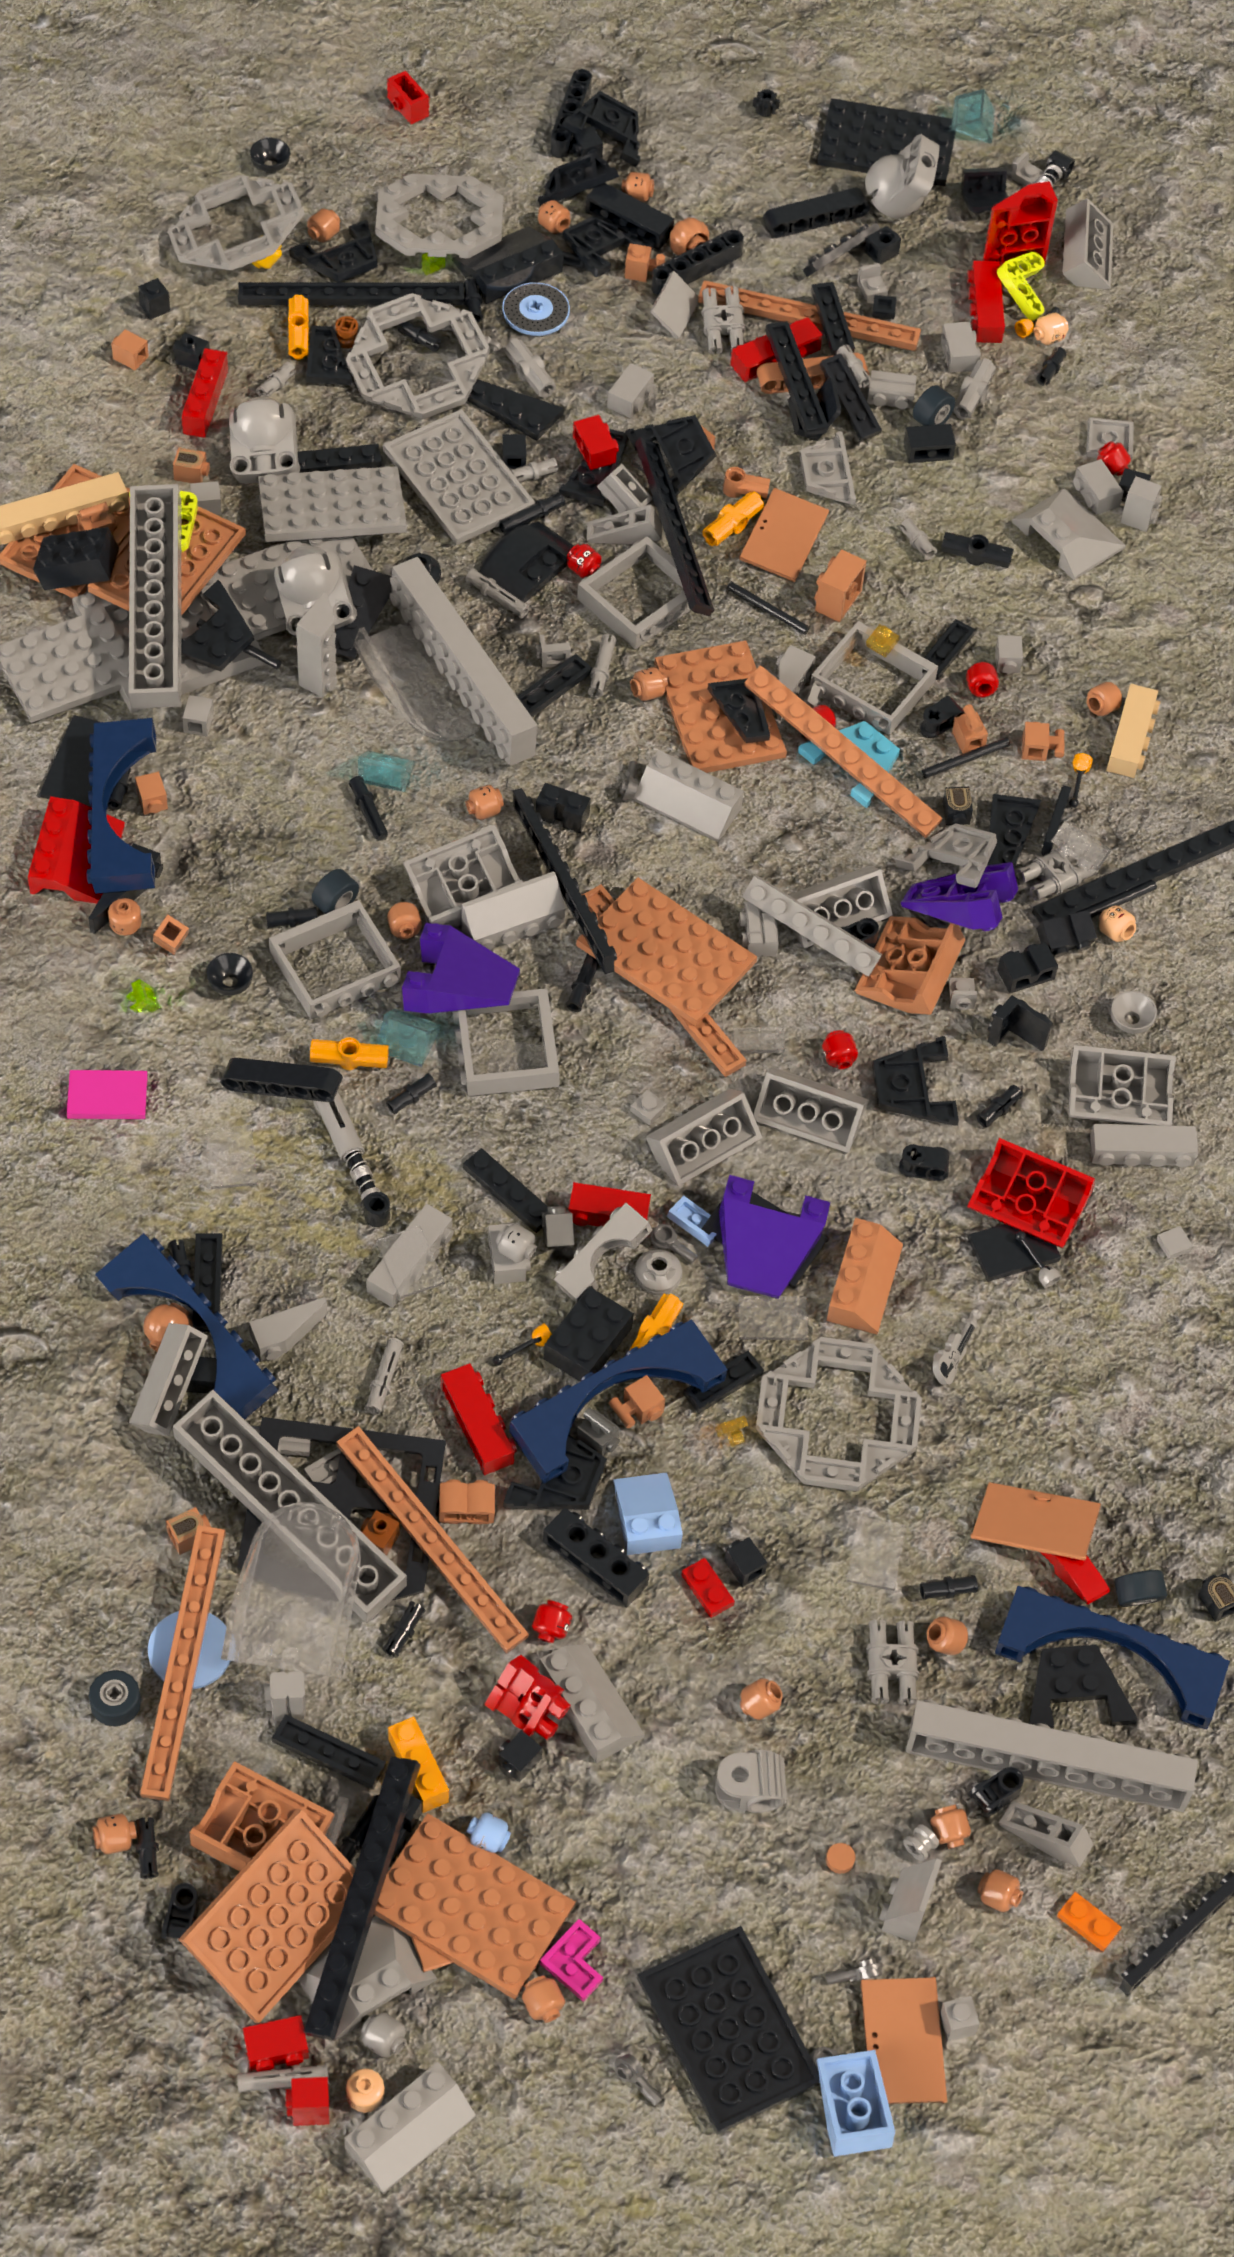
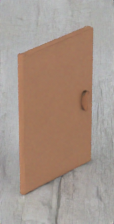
M774 488L739 560L795 582L829 510Z
M989 1482L973 1533L971 1534V1539L1085 1561L1101 1503Z
M936 1977L861 1980L866 2051H876L888 2104L947 2103Z

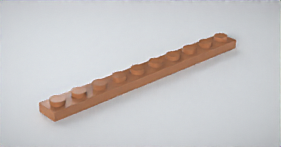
M704 280L698 296V302L704 304L702 295L704 289L708 288L710 296V289L714 288L717 292V306L726 305L724 290L730 286ZM738 288L739 301L744 308L743 313L783 322L788 321V323L809 317L818 330H823L816 305ZM843 312L851 337L916 351L921 329Z
M761 665L744 682L749 690L922 836L927 838L941 823V816Z
M602 884L582 894L586 896L589 910L596 914L597 919L615 901ZM670 1009L725 1077L746 1066L747 1060L709 1014L695 1026Z
M359 1426L338 1440V1448L506 1654L527 1639L529 1633Z
M197 1525L142 1782L141 1797L163 1801L170 1800L225 1539V1529Z

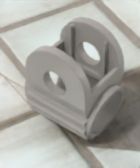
M751 1750L746 1753H734L725 1757L719 1764L715 1784V1793L719 1802L728 1809L752 1813L769 1812L783 1807V1804H786L787 1801L784 1757L767 1750Z

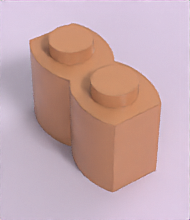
M455 1479L440 1483L439 1522L449 1524L465 1522L472 1524L494 1523L495 1484L488 1483L485 1480H477L466 1484Z

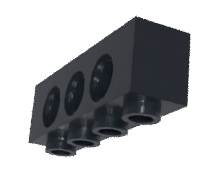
M564 1508L543 1530V1542L626 1608L648 1586L650 1573H648L647 1568L639 1561L634 1562L619 1545H613L607 1541L600 1530L597 1528L592 1529L578 1513L570 1512L567 1508ZM578 1536L581 1537L583 1540L580 1542L572 1541L570 1538ZM601 1553L604 1557L594 1558L592 1554ZM620 1569L623 1570L625 1574L616 1575L612 1571Z

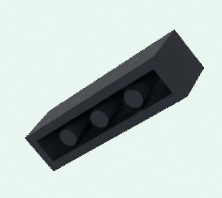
M606 183L595 186L586 196V213L618 226V229L626 234L629 232L638 235L637 239L647 242L648 239L654 241L655 249L660 250L670 239V232L674 227V218Z

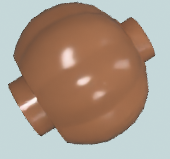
M692 217L677 222L669 236L671 250L679 256L687 252L686 248L691 250L708 241V227L702 221Z
M170 1303V1305L162 1304L153 1308L147 1314L143 1326L144 1333L150 1340L149 1346L156 1352L158 1351L169 1323L193 1327L192 1320L188 1317L189 1312L176 1303Z

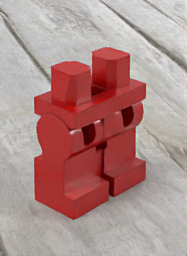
M519 1655L507 1664L497 1681L498 1684L495 1685L484 1705L492 1711L495 1709L500 1711L529 1737L537 1733L548 1740L555 1734L559 1726L548 1716L551 1713L560 1720L568 1712L571 1705L561 1696L564 1691L559 1685L555 1686L551 1679L538 1672L539 1669L524 1656Z

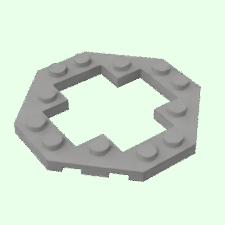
M410 174L379 190L375 235L408 256H415L418 252L428 253L430 257H446V254H457L459 258H470L501 241L504 196L473 176ZM425 191L441 201L455 193H459L480 207V209L471 213V221L480 227L454 241L440 231L421 239L399 224V222L408 218V210L400 204Z
M239 175L200 190L195 195L196 201L192 206L187 205L179 215L180 221L176 225H171L167 232L179 262L234 270L273 255L305 213L291 182L275 184L274 180L258 178L255 181L249 180L248 176ZM246 194L249 195L253 206L274 198L281 215L261 222L265 233L264 236L223 251L219 239L197 247L191 230L211 222L207 212L208 209L216 208L231 200H237Z
M411 293L369 310L367 320L354 341L353 349L346 357V364L363 400L426 419L466 403L490 350L472 312L463 309L458 311L450 308L448 304L435 300L430 302L421 299L420 295ZM422 316L430 333L451 325L466 354L464 357L447 363L454 379L453 382L413 396L406 379L385 387L383 386L369 357L388 349V343L382 330Z
M820 1337L812 1342L810 1347L802 1352H797L784 1361L783 1365L762 1376L755 1429L803 1484L859 1491L916 1451L922 1398L915 1390H911L904 1382V1377L891 1363H887L880 1355V1350L874 1344ZM817 1365L870 1372L868 1396L894 1399L890 1442L863 1439L860 1462L807 1455L810 1431L783 1427L788 1385L815 1388Z

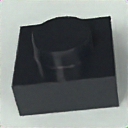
M874 295L872 318L894 320L896 297Z

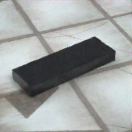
M955 619L924 658L938 666L937 680H939L972 639L976 629Z
M1065 785L1061 787L1043 842L1042 856L1050 854L1053 849L1072 787Z
M749 1350L725 1364V1367L728 1369L725 1381L704 1393L698 1387L692 1385L683 1390V1395L698 1414L763 1375L764 1369Z

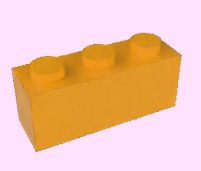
M413 1716L389 1726L388 1741L395 1756L417 1760L421 1764L413 1794L415 1798L422 1801V1813L448 1803L449 1788L415 1717Z

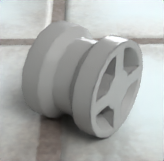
M919 1824L914 1829L912 1836H907L903 1840L906 1850L920 1861H924L928 1857V1852L931 1849H936L940 1844L936 1835L922 1824Z

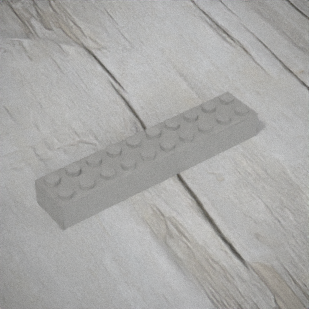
M178 484L130 486L129 697L133 709L181 706V496Z
M415 557L393 566L392 577L390 578L392 586L390 600L392 604L399 608L403 620L411 625L415 637L423 642L427 654L435 659L439 671L446 675L450 687L458 692L462 704L470 709L476 724L482 726L488 741H492L496 746L499 757L505 759L508 765L512 766L535 756L538 725L420 559Z
M214 1390L207 1394L173 1425L174 1438L364 1622L368 1623L407 1586V1575Z
M917 1700L905 1753L997 1773L1004 1768L1014 1767L1022 1772L1025 1779L1183 1813L1194 1792L1198 1760L1191 1759L1186 1754L1178 1753L1172 1755L1163 1753L1158 1748H1139L1130 1742H1111L1102 1736H1083L1074 1730H1055L1041 1723L1027 1724L1013 1717L1004 1719L995 1717L989 1712L982 1711L976 1713L967 1711L961 1706L948 1707L939 1705L933 1700Z

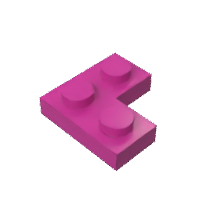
M578 1919L542 1957L540 1965L584 2002L603 1982V1977L583 1960L600 1942L601 1937Z

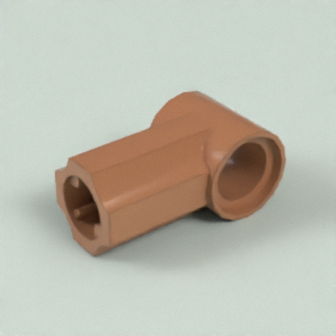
M731 467L725 473L723 492L728 497L737 498L742 494L746 495L749 492L755 491L761 498L767 499L770 479L748 475L742 468Z

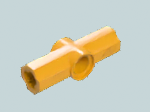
M294 295L293 298L289 299L288 354L294 357V359H303V357L308 355L309 301L303 295Z
M755 491L749 492L733 506L731 504L724 506L718 518L702 530V536L706 543L711 547L714 545L718 546L733 532L735 534L742 532L748 520L764 507V502L760 495Z
M346 1037L341 1041L312 1039L310 1062L339 1064L345 1070H354L358 1066L387 1068L389 1045L359 1043L358 1040L352 1037Z
M664 1293L652 1314L647 1315L641 1324L637 1334L638 1337L630 1350L634 1347L641 1348L645 1346L652 1337L658 1334L662 1336L670 1332L671 1326L681 1312L684 1303L677 1296L671 1293Z

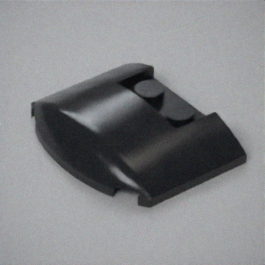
M539 521L527 523L512 529L497 540L483 557L480 571L478 572L488 579H494L497 585L526 603L568 566L567 554L574 545Z

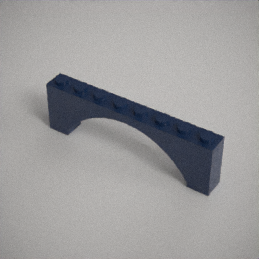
M153 718L94 723V733H90V745L93 748V752L89 753V760L93 771L89 772V782L92 790L88 792V797L92 810H88L89 824L92 825V829L88 830V842L91 844V849H87L88 863L91 864V869H87L88 884L93 885L95 894L155 888V865L151 853H143L124 842L113 831L107 821L108 802L120 778L140 759L149 753L156 752L157 733Z
M143 1233L95 1274L96 1277L118 1301L127 1296L152 1295L178 1301L197 1312L206 1323L215 1345L217 1375L214 1391L245 1420L278 1391L273 1384L277 1379L267 1368L263 1370L259 1368L257 1363L260 1359L250 1348L245 1351L241 1347V1344L244 1342L235 1330L229 1332L224 1327L228 1322L219 1311L214 1314L208 1308L212 1303L202 1292L199 1295L195 1293L193 1288L196 1284L187 1274L181 1276L177 1272L180 1266L171 1255L166 1258L161 1253L165 1249L155 1237L150 1240Z
M692 1319L686 1323L679 1322L670 1329V1332L662 1336L658 1334L652 1337L645 1346L632 1348L622 1359L609 1361L599 1372L595 1374L590 1372L582 1377L580 1382L574 1386L567 1385L563 1387L551 1399L544 1398L534 1406L535 1408L528 1412L521 1411L517 1413L510 1422L509 1432L543 1483H546L567 1471L569 1459L565 1453L570 1429L584 1406L603 1390L617 1383L643 1378L647 1375L649 1378H664L684 1382L698 1387L704 1393L725 1381L728 1369Z
M1017 1586L994 1654L1021 1663L1022 1658L1035 1649L1060 1640L1092 1638L1118 1644L1141 1656L1163 1677L1178 1702L1182 1712L1181 1721L1206 1730L1208 1729L1227 1673L1229 1660L1224 1659L1223 1656L1217 1653H1207L1198 1650L1192 1644L1173 1641L1164 1634H1153L1145 1631L1138 1625L1122 1623L1113 1616L1091 1612L1085 1606H1075L1066 1603L1060 1597L1046 1596L1038 1593L1032 1587Z

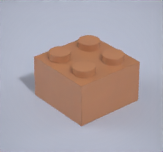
M842 549L836 557L833 556L829 561L826 572H821L816 582L818 590L814 597V600H816L815 611L841 622L862 591L866 560Z

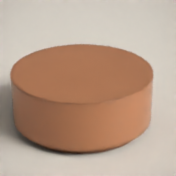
M836 1843L829 1848L826 1863L831 1871L844 1874L853 1868L855 1852L849 1845Z

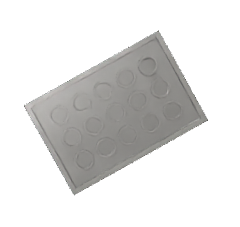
M462 409L383 444L385 454L395 466H398V471L456 545L499 526L500 520L535 504V501Z
M398 466L305 473L292 472L284 475L267 474L258 476L265 542L407 532Z

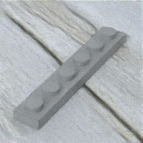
M757 875L753 877L742 896L745 900L868 977L883 955Z

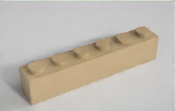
M119 472L1 505L0 545L78 523L77 514H79V510L106 502L108 505V514L129 508L128 492Z

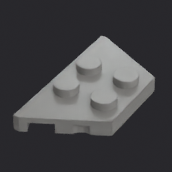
M839 431L835 433V437L827 441L822 439L813 446L801 449L800 461L806 491L855 505L856 496L843 432Z

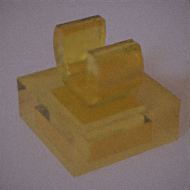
M879 624L867 639L866 646L886 658L898 643L899 635L892 632L888 627Z
M744 1415L719 1424L715 1427L718 1438L727 1435L731 1447L745 1442L741 1430L749 1425Z

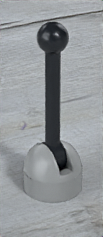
M1018 1231L1015 1234L1016 1239L1023 1243L1040 1267L1038 1275L1040 1283L1045 1289L1054 1285L1062 1278L1061 1274L1056 1268L1045 1266L1026 1240V1234L1023 1231Z

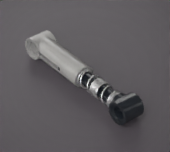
M1054 150L1047 161L1044 174L1035 183L1050 181L1053 188V185L1061 178L1067 179L1070 176L1075 165V159Z
M338 1089L332 1102L313 1101L314 1107L320 1112L341 1161L346 1163V1166L351 1169L350 1175L355 1186L359 1187L358 1193L361 1195L365 1221L372 1227H382L390 1220V1200L386 1194L380 1192L379 1188H376L374 1185L375 1180L372 1179L373 1174L370 1167L366 1165L367 1161H364L362 1158L365 1150L339 1095ZM374 1208H380V1209H382V1210H380V1211H374V1210H372V1209H374Z

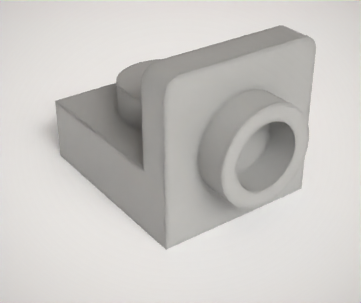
M1026 151L1020 157L1017 156L1011 165L1013 169L1011 179L1023 186L1034 184L1044 174L1043 170L1028 162L1029 153Z
M879 263L859 268L857 285L866 302L873 301L874 295H888V290L880 276L881 266Z
M539 635V644H535V656L540 658L542 668L556 667L571 657L570 643L546 645L544 635Z
M949 978V1007L960 1010L975 1009L977 991H975L974 978Z

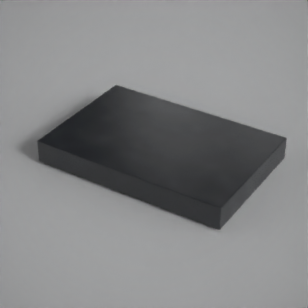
M1003 1224L969 1234L968 1240L987 1282L1039 1267L1023 1243L1015 1237V1234L1021 1230ZM1025 1233L1026 1240L1044 1265L1060 1261L1061 1255L1056 1245Z

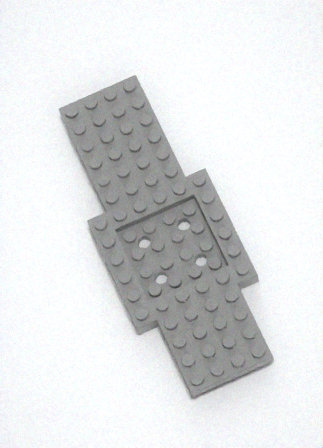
M352 536L289 540L222 564L181 616V638L186 641L199 629L196 627L199 619L207 621L218 611L217 608L204 599L203 593L219 580L254 636L255 640L250 645L262 650L256 640L287 629L286 618L274 579L275 567L282 566L287 555L298 547L310 545L319 547L325 552H337L341 558L348 585L354 565L369 570L373 569ZM90 592L72 598L77 617L0 644V666L31 723L117 691L120 692L131 713L144 709H133L129 697V611ZM242 651L220 672L193 662L191 658L181 656V695L261 666L264 662Z

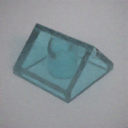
M985 89L955 96L951 130L991 144L993 141L995 110Z
M368 750L358 758V776H362L366 784L406 792L415 761Z
M394 1008L384 1015L376 1044L389 1045V1056L422 1067L442 1025Z

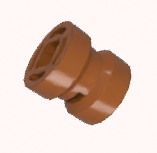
M344 316L336 321V334L340 346L349 349L353 348L355 344L354 341L358 335V322L351 316Z

